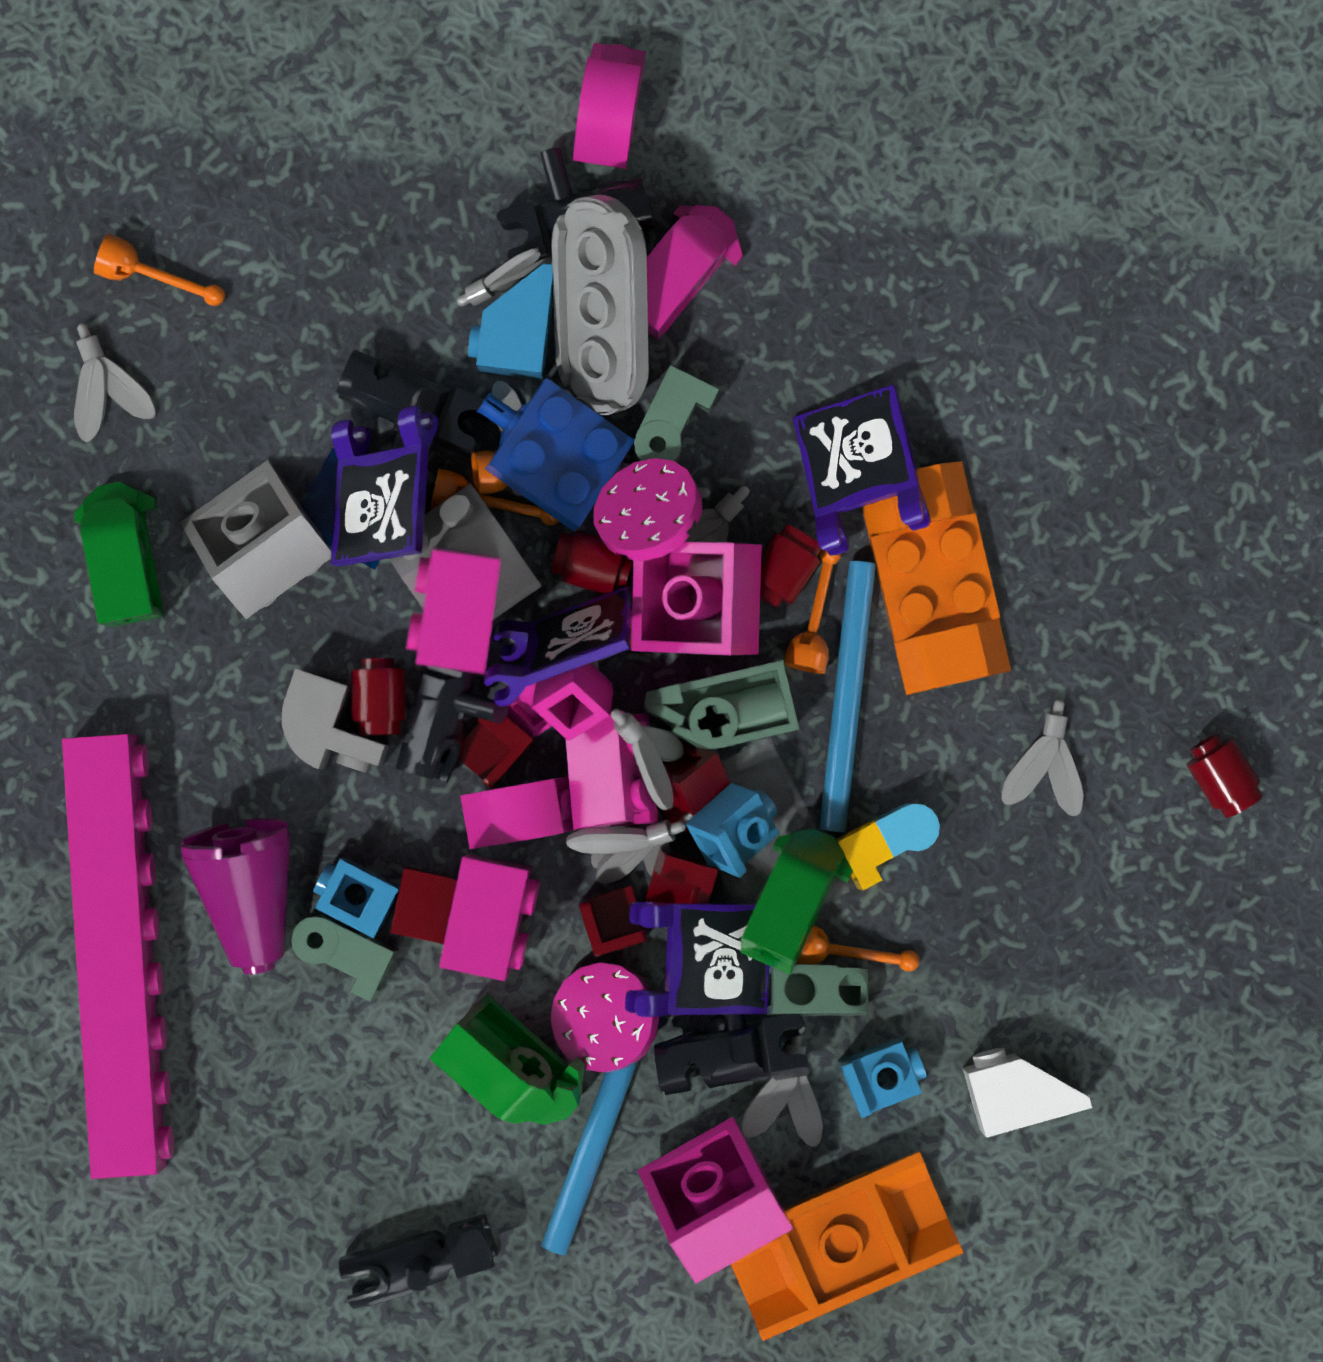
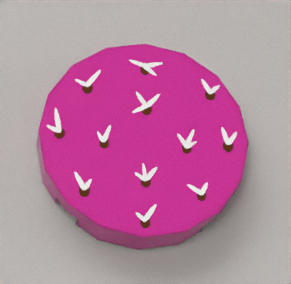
M652 458L634 462L617 472L601 489L594 505V525L607 548L615 554L626 555L629 560L635 561L660 558L677 549L690 536L687 531L692 527L694 520L698 524L702 514V494L689 471L673 460Z
M599 962L579 968L563 981L553 999L550 1020L555 1042L567 1059L573 1061L578 1057L585 1063V1070L610 1073L627 1068L646 1055L656 1038L659 1016L641 1017L625 1010L627 991L649 990L648 988L650 987L642 976L626 966Z

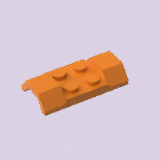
M962 461L941 463L916 469L931 518V523L926 528L915 531L911 530L909 525L903 523L898 508V496L862 506L905 695L1011 671L999 620L1001 617Z
M918 1150L875 1170L865 1171L783 1207L793 1229L735 1261L731 1266L748 1303L762 1341H765L959 1256L964 1252L935 1190L922 1155Z

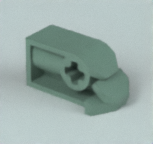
M783 660L676 684L646 693L645 713L671 726L672 728L669 732L675 734L680 740L705 750L719 749L799 730ZM705 708L709 709L711 716L720 715L722 719V725L714 729V738H712L710 730H700L698 726V720L706 716Z

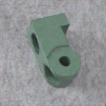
M670 365L635 437V453L639 461L658 458L677 462L682 451L681 436L695 408L697 407L710 413L719 395V389Z
M326 915L312 916L302 920L293 930L291 937L292 949L298 958L310 964L326 963L357 978L351 993L369 1002L377 998L400 950Z
M796 964L792 974L789 975L769 966L767 1014H764V1017H777L788 1014H800L802 1016L867 1015L868 970L861 968H839L837 965Z

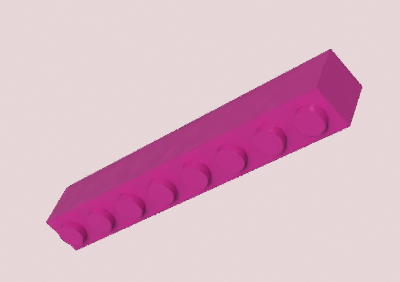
M137 734L62 739L90 1176L91 1179L156 1175L167 1166L166 1159L173 1158L174 1135L171 1126H164L163 1104H169L171 1087L168 1071H160L159 1050L166 1048L167 1028L164 1016L157 1017L155 995H161L163 992V971L160 962H153L152 940L159 939L160 922L157 908H149L148 886H154L156 882L155 858L153 853H146L144 833L152 830V807L149 799H142L141 777H147L149 773L148 751L145 744L139 745Z

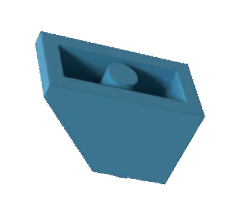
M543 263L483 310L481 326H471L468 357L477 358L476 366L480 373L544 380L553 305L552 264Z

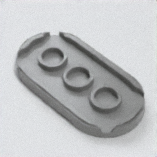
M592 195L571 202L566 213L559 215L553 228L552 272L555 359L558 374L564 387L571 386L573 392L578 396L575 398L597 414L609 415L633 406L642 396L648 380L647 257L641 228L630 210L620 201L610 196Z

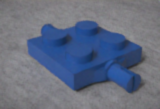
M548 378L539 385L530 401L517 411L493 396L491 392L477 410L478 413H481L504 429L501 433L499 448L485 467V470L572 531L581 526L595 505L601 489L619 471L620 463L635 441Z

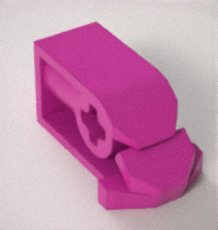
M680 205L673 213V217L678 221L647 257L648 334L657 341L661 339L724 259H727L736 267L743 258L734 221L717 207Z

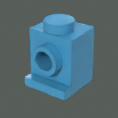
M730 783L685 823L707 864L739 878L747 872L745 864L779 834L772 821L778 814V810L771 798L760 790L752 791L734 783Z
M342 858L337 866L328 863L322 871L313 890L314 893L321 896L315 909L375 938L380 934L398 899L400 885L347 858ZM352 884H360L365 888L366 899L362 904H354L349 901L347 890Z
M899 1037L838 1061L861 1118L921 1094L922 1091L918 1080L927 1077L916 1047L905 1050L903 1042ZM883 1068H892L897 1074L895 1083L889 1087H882L877 1083V1074Z

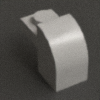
M295 669L282 707V728L293 752L305 763L317 769L326 768L331 751L339 753L336 763L367 773L370 764L383 766L390 745L358 736L355 733L339 728L351 695V687Z

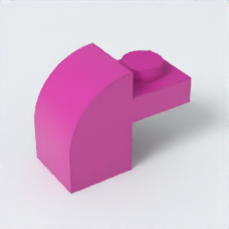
M593 43L591 55L587 58L583 77L573 161L622 169L627 168L647 51L630 49L620 44L606 45Z
M592 663L527 686L513 703L507 705V715L532 738L548 728L554 727L562 736L570 741L610 716L613 686L604 674Z
M569 776L460 795L469 849L524 841L576 830L573 829Z

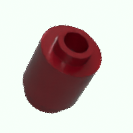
M788 524L785 525L780 534L774 533L761 553L760 599L775 608H778L782 601L793 605L820 562L816 558L821 551L818 542Z
M578 530L575 535L562 532L554 555L551 574L563 577V583L607 594L615 591L616 586L622 588L627 586L634 560H629L626 555L615 554L609 550L600 536Z
M394 658L361 659V669L351 670L352 722L358 723V736L401 734V721H407L405 669L394 668Z
M1217 733L1202 740L1190 749L1193 758L1186 764L1187 768L1212 808L1220 809L1225 818L1243 812L1263 797L1257 787L1261 781L1233 737L1222 740Z

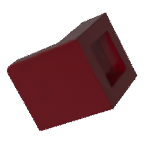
M508 716L500 724L479 718V723L462 741V749L458 759L481 778L489 789H493L535 741L534 738Z
M683 743L684 754L680 759L671 762L662 761L673 791L672 808L667 810L661 809L665 820H669L671 824L678 821L686 823L730 784L718 753Z
M660 848L643 902L708 904L718 869L708 865L706 861Z
M410 866L404 868L390 933L444 944L457 880L451 877L419 871V868Z
M632 885L579 902V908L595 957L647 941L648 936L645 927L630 922L631 903L637 902Z

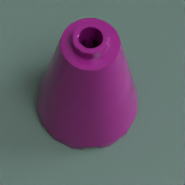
M277 818L247 819V827L229 829L228 823L215 825L184 837L181 840L182 845H180L183 861L230 965L242 968L243 973L248 975L260 974L274 969L275 961L284 956L290 832L288 831L287 822Z

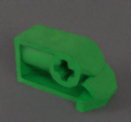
M121 482L98 486L83 500V504L74 512L75 523L81 524V537L97 622L108 627H117L165 617L145 512L158 509L157 501L154 497Z
M816 829L794 831L793 834L777 837L773 850L780 853L741 937L742 954L789 975L792 974L835 878L848 883L853 872L836 839Z
M488 993L454 1026L429 1058L490 1113L510 1123L517 1124L530 1121L546 1125L565 1120L581 1102L585 1063L576 1057L569 1065Z

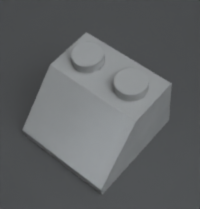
M268 460L180 522L211 579L245 619L261 608L272 604L279 595L304 577L315 573L321 565L331 559L332 551L320 531Z
M471 483L424 515L422 553L389 558L423 610L426 594L415 593L420 557L431 558L433 546L500 556L501 563L492 620L541 587L539 581Z

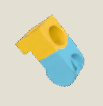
M907 803L837 838L836 841L853 870L851 878L857 889L864 891L882 881L876 869L878 865L907 850L921 851L928 849L935 843L939 835L940 824L937 815L929 807L923 804Z

